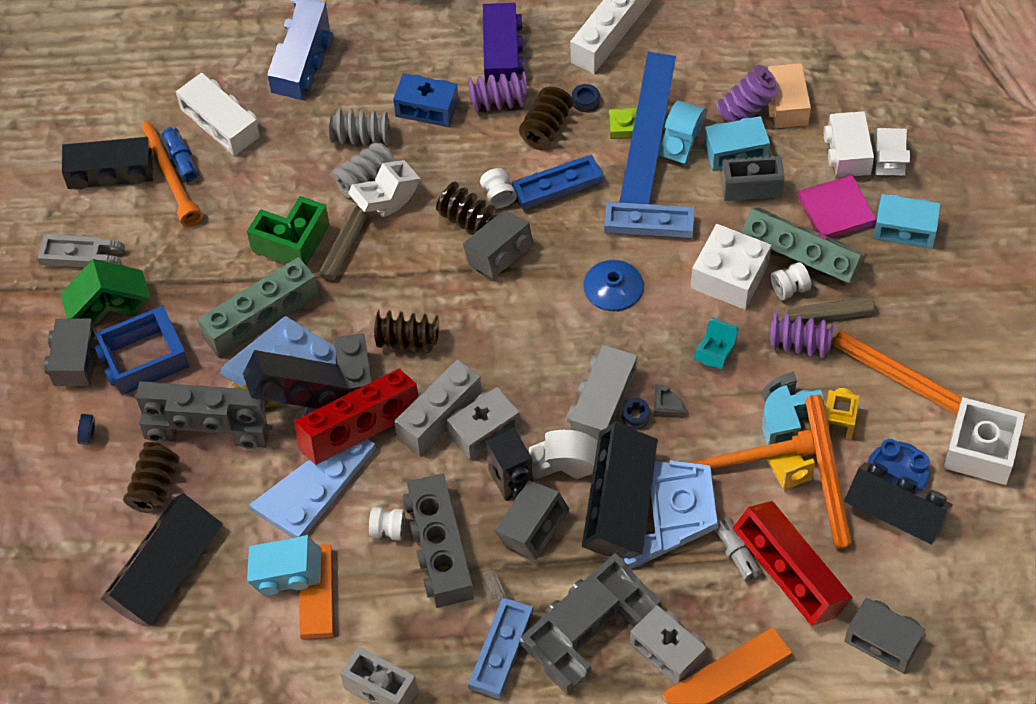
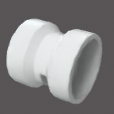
M491 169L484 173L480 179L482 189L488 193L487 200L489 205H493L495 209L509 206L517 197L514 187L509 184L510 178L505 169Z
M801 262L790 265L786 271L780 269L771 273V283L780 300L791 298L793 293L797 291L803 293L811 289L809 273Z
M372 507L369 518V538L380 539L385 535L390 537L391 540L402 541L405 530V509L395 508L392 511L386 512L382 507Z

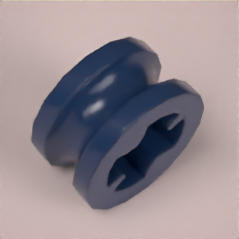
M641 398L627 400L622 407L623 423L627 427L636 430L648 424L650 417L648 403ZM632 410H639L640 416L633 418Z

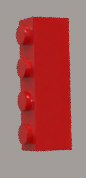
M773 501L749 506L732 529L811 626L835 619L853 598Z

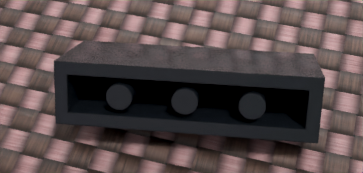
M617 422L599 432L582 540L583 548L610 557L614 553L620 558L642 555L658 444L657 438Z
M182 493L174 497L100 599L127 619L139 625L150 627L223 523L186 494Z

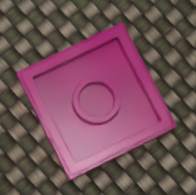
M853 175L798 191V199L814 230L820 234L836 238L875 226L876 219Z

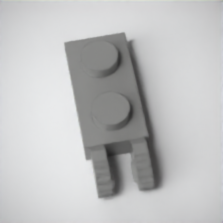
M45 234L43 235L38 262L40 265L86 267L92 259L121 265L122 260L112 255L123 254L125 245L119 241L101 239V237Z

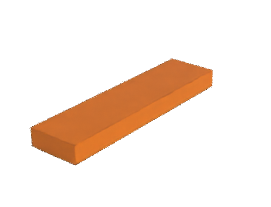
M774 627L665 690L662 692V697L667 704H714L791 658L792 652Z

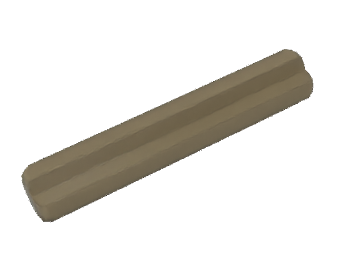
M359 206L352 208L320 269V276L323 279L333 281L336 278L367 218V212H364Z
M872 297L789 307L786 309V313H789L791 323L794 322L798 315H801L802 323L804 324L807 323L810 317L814 319V322H819L822 320L872 315L875 311V303Z

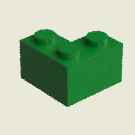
M299 196L287 218L260 209L247 230L251 251L286 264L299 257L307 266L330 226L327 207L323 203Z
M92 259L60 294L67 319H92L94 326L109 311L134 316L151 299L143 270Z

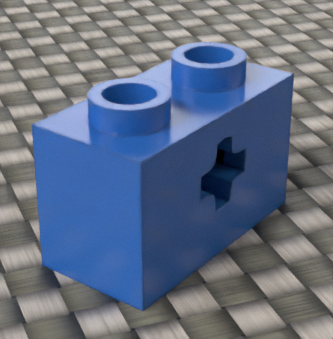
M403 73L393 98L395 117L450 127L459 102L457 84L446 80L440 81L420 75Z

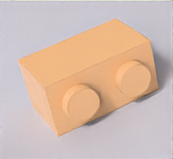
M802 63L768 66V70L772 72L779 85L778 95L766 105L768 118H773L774 128L808 126L811 106Z

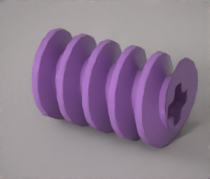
M756 65L753 68V72L750 71L746 74V79H741L738 86L735 85L731 88V93H726L724 99H720L717 102L718 112L728 122L739 121L743 118H753L756 112L762 110L771 99L778 95V82L772 72L766 67Z
M515 72L512 73L510 81L507 80L505 74H501L499 82H496L493 75H489L487 83L484 82L482 76H478L476 84L473 83L471 77H468L471 105H473L476 112L480 111L481 104H484L487 111H490L494 102L498 110H502L505 101L509 108L513 109L515 100L518 101L521 108H524L527 99L525 72H523L521 80L518 79Z
M774 311L769 335L772 349L776 350L782 342L784 352H788L792 345H795L796 354L800 355L804 347H807L809 357H812L818 349L820 358L825 359L830 351L835 322L828 330L825 320H822L818 327H815L814 319L810 317L807 323L803 325L801 315H798L794 322L791 323L789 313H785L782 320H778L777 311Z

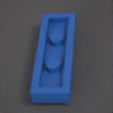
M591 154L512 181V186L516 191V198L522 210L603 183V174Z

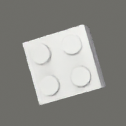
M716 224L692 268L691 289L746 310L769 266L771 244Z
M962 397L944 469L1006 485L1013 467L1025 413Z

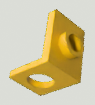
M795 452L766 458L783 491L812 480L815 466L813 458L804 461L801 455H796Z

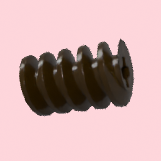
M551 86L544 87L539 92L533 106H531L529 113L525 116L524 121L519 127L520 136L529 146L540 151L550 147V142L554 140L560 125L564 123L565 117L569 114V109L573 107L574 101L570 94L563 89Z
M456 181L447 186L436 204V210L442 217L448 218L451 223H456L459 228L466 229V232L470 235H474L497 216H494L495 207L493 205L486 207L484 199L477 201L475 193L468 195V189L465 187L459 189V184Z
M378 310L374 325L376 346L382 348L387 341L388 348L394 349L399 342L400 349L405 351L411 343L412 350L418 352L423 344L424 352L430 353L438 341L439 315H436L433 322L429 323L427 314H424L421 321L417 322L415 313H412L409 320L405 321L404 314L401 311L397 319L394 320L391 310L387 311L385 318H381L380 311Z
M155 442L143 443L144 448L139 453L140 459L136 462V470L132 473V481L127 487L128 493L123 498L127 506L139 512L149 513L153 511V507L161 508L164 506V501L160 497L167 496L168 489L162 485H171L172 479L168 475L176 472V468L172 464L180 461V457L176 453Z

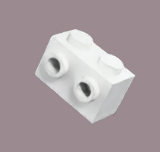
M865 111L830 114L828 126H824L825 143H830L828 162L829 166H834L836 178L850 175H871L874 155Z

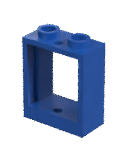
M164 306L95 333L99 345L94 346L101 363L107 361L109 366L108 369H105L111 387L118 385L122 395L138 389L139 381L155 382L190 367L185 350ZM160 332L170 353L121 373L112 351Z

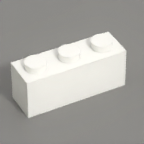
M200 73L176 91L180 109L233 156L260 137L257 126L259 121L255 114L250 110H244L233 95L230 94L228 96L222 91L221 86L216 80H210L203 73Z

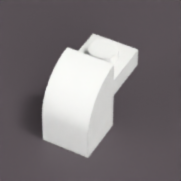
M877 128L874 130L873 155L875 175H905L906 163L910 162V151L906 150L907 129Z
M405 160L382 163L375 181L352 184L348 194L364 212L377 210L382 217H386L397 212L411 199L421 178Z
M555 430L545 433L544 442L529 447V454L532 457L533 478L539 479L560 470L575 479L593 474L598 440L588 434L574 430Z

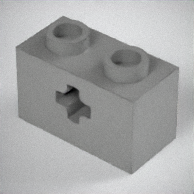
M496 387L490 392L481 393L467 407L454 411L447 419L448 434L471 461L487 450L486 440L513 428L519 429L520 413L501 390Z
M658 605L630 631V646L675 685L689 677L705 661L707 647H705L703 639L695 632L691 631L689 633L681 626L676 615L668 610L665 612Z
M357 646L340 673L344 689L372 704H411L418 693L415 675Z

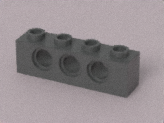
M444 473L407 481L408 494H404L403 499L406 512H413L415 521L409 523L413 541L420 540L422 548L416 550L420 569L427 568L429 578L423 579L427 598L434 597L436 608L473 600V585ZM428 510L436 511L435 514L430 516L423 514ZM434 538L444 539L441 543L437 544L430 542ZM441 566L451 567V569L446 572L437 571V569Z

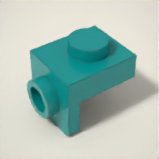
M711 318L706 334L696 348L694 360L703 362L709 367L723 369L733 353L739 328L724 321Z

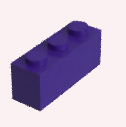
M516 3L483 4L485 83L488 82L489 75H493L496 82H499L501 74H505L507 80L510 81L512 73L515 72L518 77V74H523L524 72L523 57H518V52H523L522 35H517V31H522V14H516Z

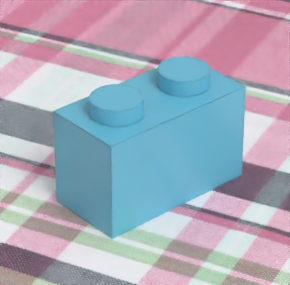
M761 116L743 118L739 121L723 124L716 123L705 127L704 147L712 171L722 170L725 158L727 160L731 158L735 160L742 157L745 159L748 157L753 158L754 156L757 158L762 156L764 158L767 155L769 157L770 141Z
M881 194L873 239L932 249L937 232L941 203L904 198L898 195Z
M308 535L249 546L247 582L261 594L275 595L283 590H304L310 585L320 584L321 547Z

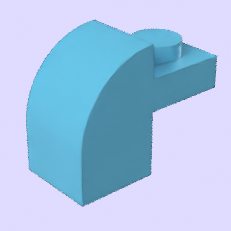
M677 100L664 126L666 131L658 155L687 164L695 136H700L708 109Z
M785 385L769 395L764 406L762 430L767 445L792 440V436L798 435L797 432L801 431L799 420L809 418L805 400L812 395H821L824 403L821 389L814 391L802 390L795 395H790L788 387Z

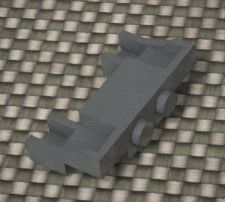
M139 381L136 400L141 411L139 425L145 439L156 443L175 441L177 430L230 433L233 435L235 445L245 449L267 447L269 428L266 420L265 400L251 398L248 389Z
M616 553L584 581L580 579L575 582L570 588L569 594L561 601H554L545 611V616L520 637L521 646L544 667V673L567 695L591 674V665L577 652L584 644L619 613L635 627L655 606L658 605L661 608V600L638 579L628 564Z

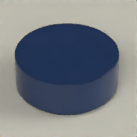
M582 84L575 87L572 91L573 107L576 110L591 112L599 106L600 93L595 86Z
M81 414L77 434L78 444L89 446L92 444L96 423L94 415Z

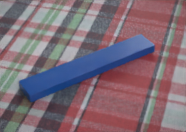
M648 52L619 203L649 204L676 56Z

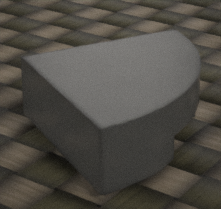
M794 372L781 375L769 382L762 391L764 402H766L773 391L787 385L790 395H795L797 380Z
M655 384L654 416L685 418L683 401L670 391V388Z

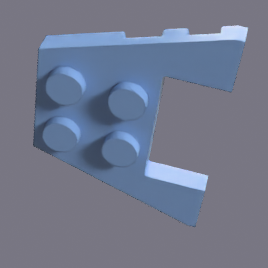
M284 316L224 364L219 374L244 387L246 382L243 372L254 350L335 364L336 349L331 343ZM306 407L301 417L317 409Z
M670 460V463L655 461L651 487L655 533L645 535L642 555L624 558V561L630 569H633L719 528L712 471L709 465Z

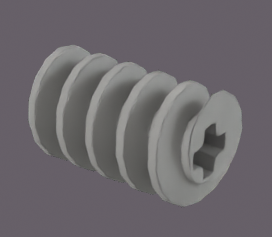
M338 107L336 114L330 118V142L334 143L338 138L341 144H345L350 139V142L356 145L361 139L362 144L367 146L372 139L373 143L378 144L382 143L383 140L384 145L388 147L390 120L388 119L387 111H383L379 119L375 110H372L369 118H367L364 109H361L358 117H355L353 108H350L347 116H344L342 107Z
M372 143L369 146V150L363 149L360 152V156L354 155L351 158V162L345 161L341 168H334L332 176L343 195L350 199L351 196L348 193L352 184L369 182L368 180L375 181L382 163L394 162L395 159L384 144Z

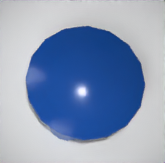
M887 439L869 456V464L870 462H877L888 468L887 473L898 478L900 476L908 477L918 483L917 487L924 489L928 484L930 476L929 457L911 444Z

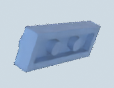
M606 202L604 233L692 238L694 207Z
M502 597L469 680V690L497 699L501 698L521 646L520 637L526 632L533 614L532 606Z

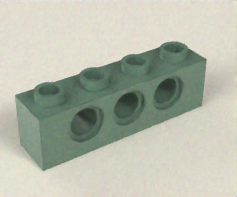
M760 207L751 208L741 232L771 244V249L847 283L856 281L867 256V253Z
M297 257L199 317L198 323L204 340L219 358L272 326L284 316H288L317 298L319 294L315 276L302 260Z

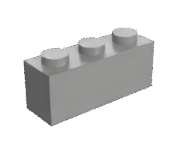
M602 345L598 355L593 354L588 368L590 375L587 380L583 379L578 389V397H580L577 405H571L567 415L570 430L583 432L598 440L600 431L616 422L637 372V355L606 345Z
M457 359L394 421L397 439L421 456L448 429L447 419L457 409L465 408L473 403L482 393L481 377Z

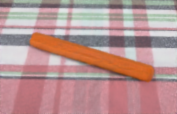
M840 331L835 336L833 341L835 348L957 415L962 396L844 331Z
M812 395L807 397L805 401L834 546L836 549L848 548L851 546L852 541L824 403L821 395Z

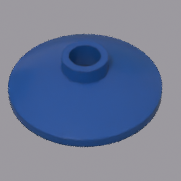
M606 260L594 265L587 272L584 279V292L587 299L597 308L613 312L622 311L630 308L640 299L643 292V280L639 271L631 264L620 260ZM610 279H617V281L612 282Z

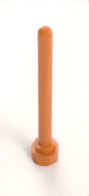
M145 121L142 124L143 132L146 137H149L155 157L179 204L177 216L183 226H195L202 220L203 214L198 204L189 200L153 124Z
M808 429L797 432L798 435L792 436V440L687 463L709 465L711 470L792 452H795L796 455L808 456L816 454L811 430Z

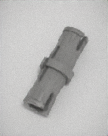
M725 518L726 525L719 521V528L715 532H717L727 549L725 552L728 559L734 561L745 582L752 581L751 575H753L754 579H757L763 571L759 568L749 548L732 529L734 526L733 520Z

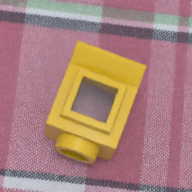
M838 388L835 391L829 390L825 407L828 427L829 424L848 427L845 439L852 440L860 395H854L851 390L846 388Z

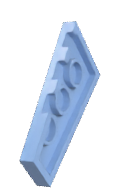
M366 439L317 465L309 459L249 504L250 511L292 538L306 536L376 451L375 443Z

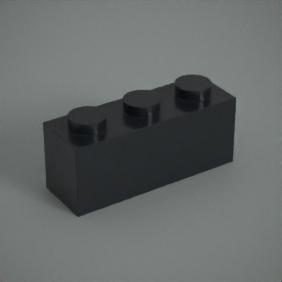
M149 137L62 144V175L67 188L84 189L86 187L113 186L128 183L139 184L153 181V151Z
M254 350L243 372L251 398L319 409L343 397L348 389L337 364Z
M865 462L857 470L844 502L932 545L937 540L953 506L952 503L947 502V497L937 491L929 490L927 492L917 487L918 483L908 477L900 476L898 478L887 473L888 468L877 462H870V464Z

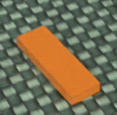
M331 544L318 545L321 547L320 584L310 585L304 590H299L301 639L334 637Z

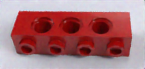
M399 368L295 420L299 450L317 465L395 425L394 421L418 398L417 383Z

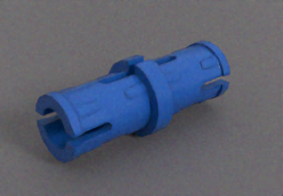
M172 127L165 129L161 137L169 150L168 157L170 161L177 167L183 182L195 180L199 176V172L191 159L192 153L190 148L185 145L176 127L174 129Z

